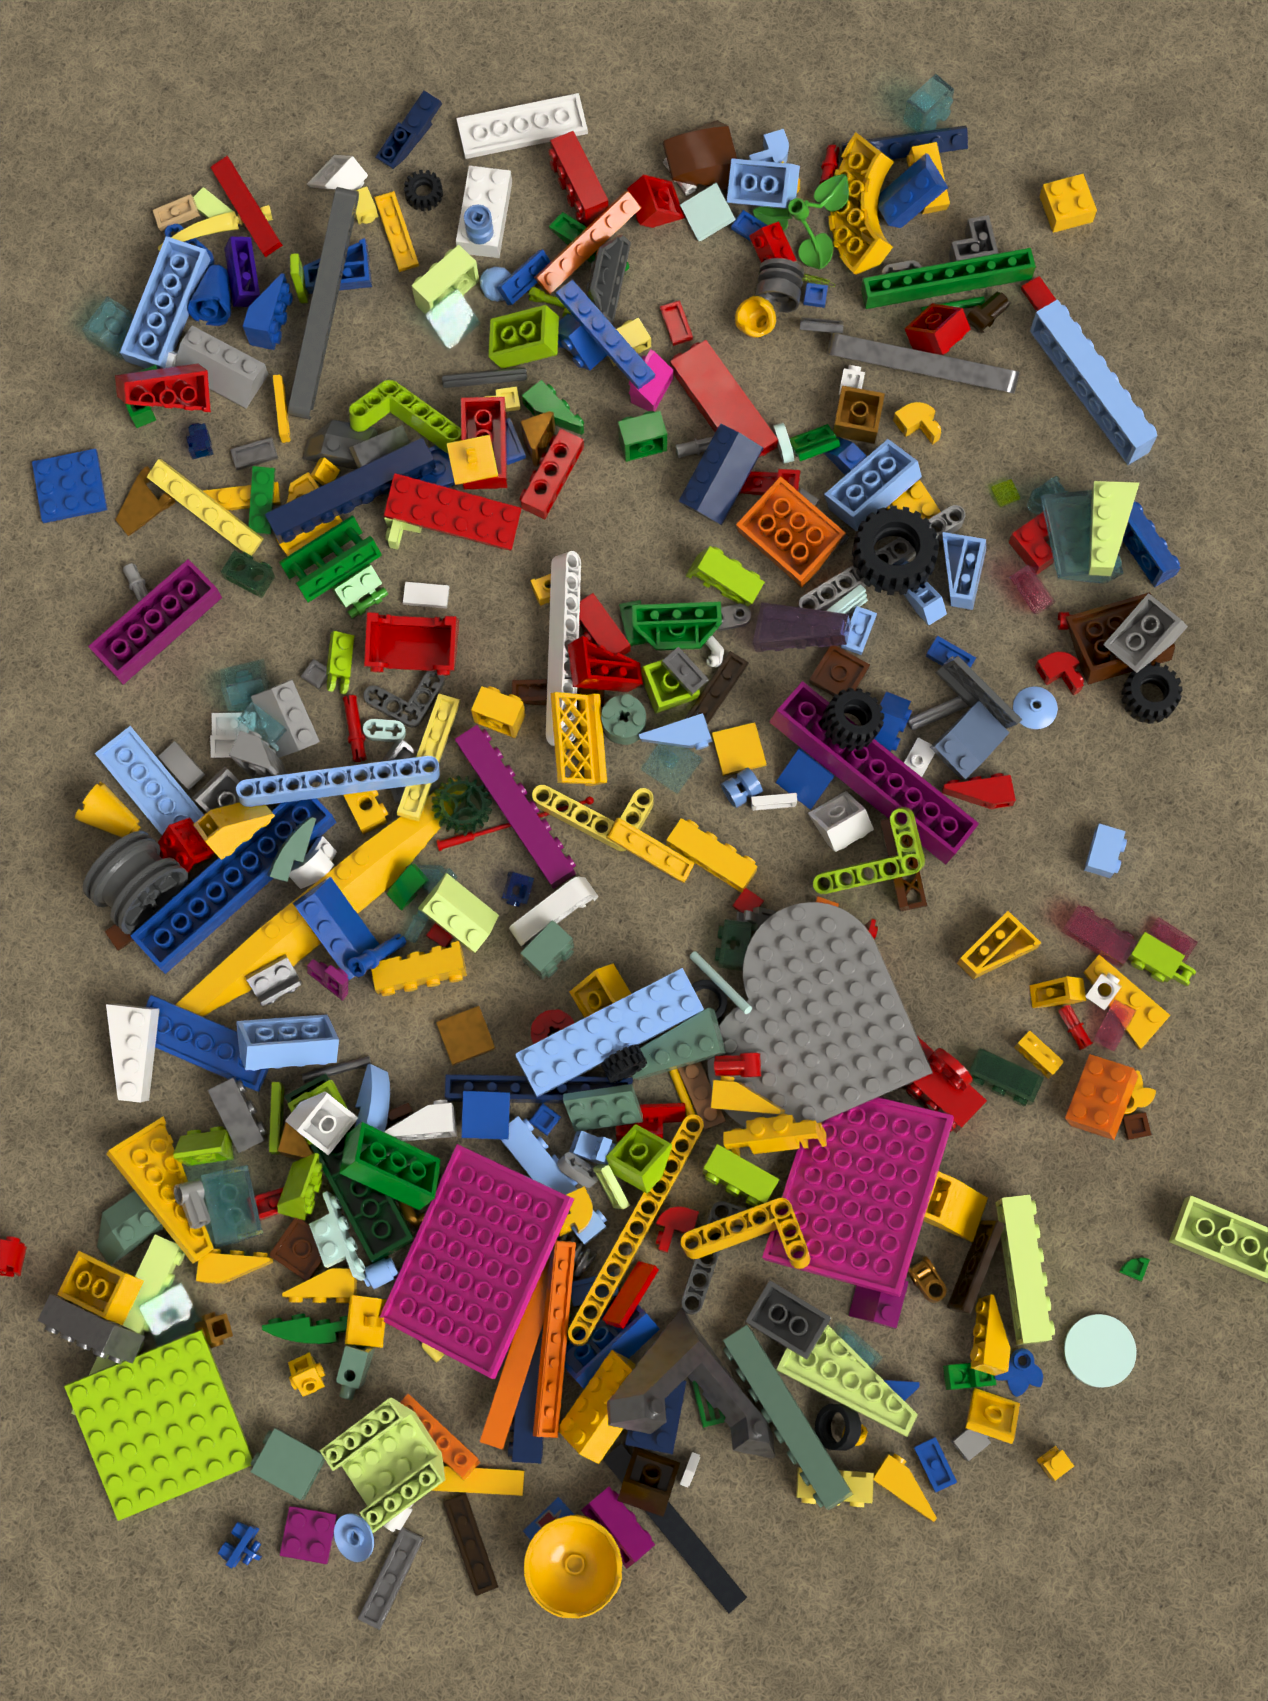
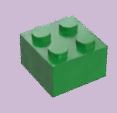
M648 411L641 416H629L618 422L619 442L626 462L667 451V431L661 411Z

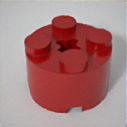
M560 1009L547 1010L538 1015L531 1025L532 1042L535 1044L551 1036L550 1032L552 1030L558 1032L575 1022L570 1015Z
M7 1236L6 1240L0 1239V1276L14 1277V1274L18 1277L21 1276L27 1250L25 1243L20 1242L21 1239Z

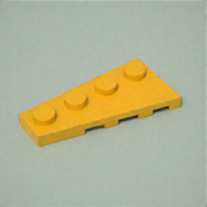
M1098 955L1083 973L1092 985H1094L1102 973L1107 975L1109 972L1120 980L1118 984L1122 987L1108 1006L1120 1021L1127 1034L1133 1039L1135 1045L1141 1050L1170 1015L1101 955ZM1107 983L1100 984V994L1103 996L1110 995V985Z

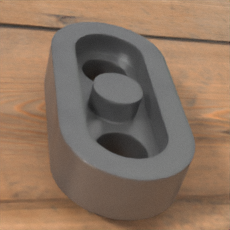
M744 604L721 607L722 624L716 631L746 626L751 619L750 609ZM743 612L744 616L738 617L736 613Z

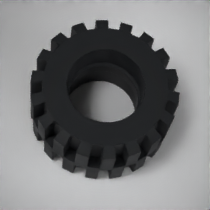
M1150 662L1138 673L1134 670L1131 672L1123 685L1121 695L1124 696L1121 700L1122 704H1127L1124 708L1126 712L1132 711L1130 715L1132 718H1135L1137 715L1140 717L1139 722L1143 723L1145 719H1148V724H1153L1155 720L1158 723L1163 721L1164 718L1167 719L1175 710L1181 700L1182 695L1180 694L1183 689L1182 686H1179L1181 683L1180 678H1175L1177 673L1174 670L1170 672L1168 670L1169 666L1164 665V667H1160V663L1157 662L1152 666ZM1146 683L1158 686L1163 693V700L1160 702L1147 700L1142 695L1140 686Z
M848 688L847 691L843 689L833 697L823 712L821 720L824 722L822 729L827 731L825 735L827 738L832 739V744H839L841 749L847 747L848 751H853L855 748L858 751L862 750L863 747H867L874 740L884 724L882 721L884 713H881L883 708L877 704L878 700L876 697H870L871 693H863L862 689L859 688L856 691L853 688ZM844 713L857 717L862 726L850 723Z

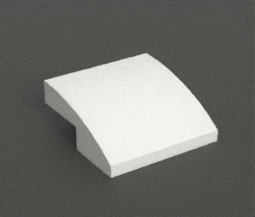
M212 713V735H210L211 758L230 757V751L240 731L245 733L253 731L257 733L258 713Z

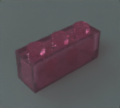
M1078 905L1061 932L1097 955H1101L1116 967L1121 968L1138 943L1134 940V936L1124 930L1121 932L1114 927V923L1110 920L1097 917L1091 908Z

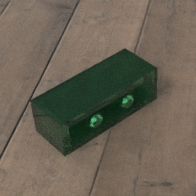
M981 1048L976 1052L968 1071L973 1078L971 1083L983 1087V1084L992 1088L991 1092L1002 1097L1006 1094L1013 1097L1014 1103L1024 1107L1026 1104L1031 1105L1034 1102L1044 1077Z

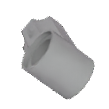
M199 1179L174 1186L175 1200L178 1205H182L189 1226L194 1229L201 1228L211 1221L204 1202V1187Z

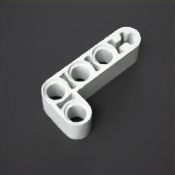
M575 877L514 922L509 929L520 946L525 947L552 920L559 923L578 907L584 908L586 907L585 904L592 899L595 901L598 895L585 877Z

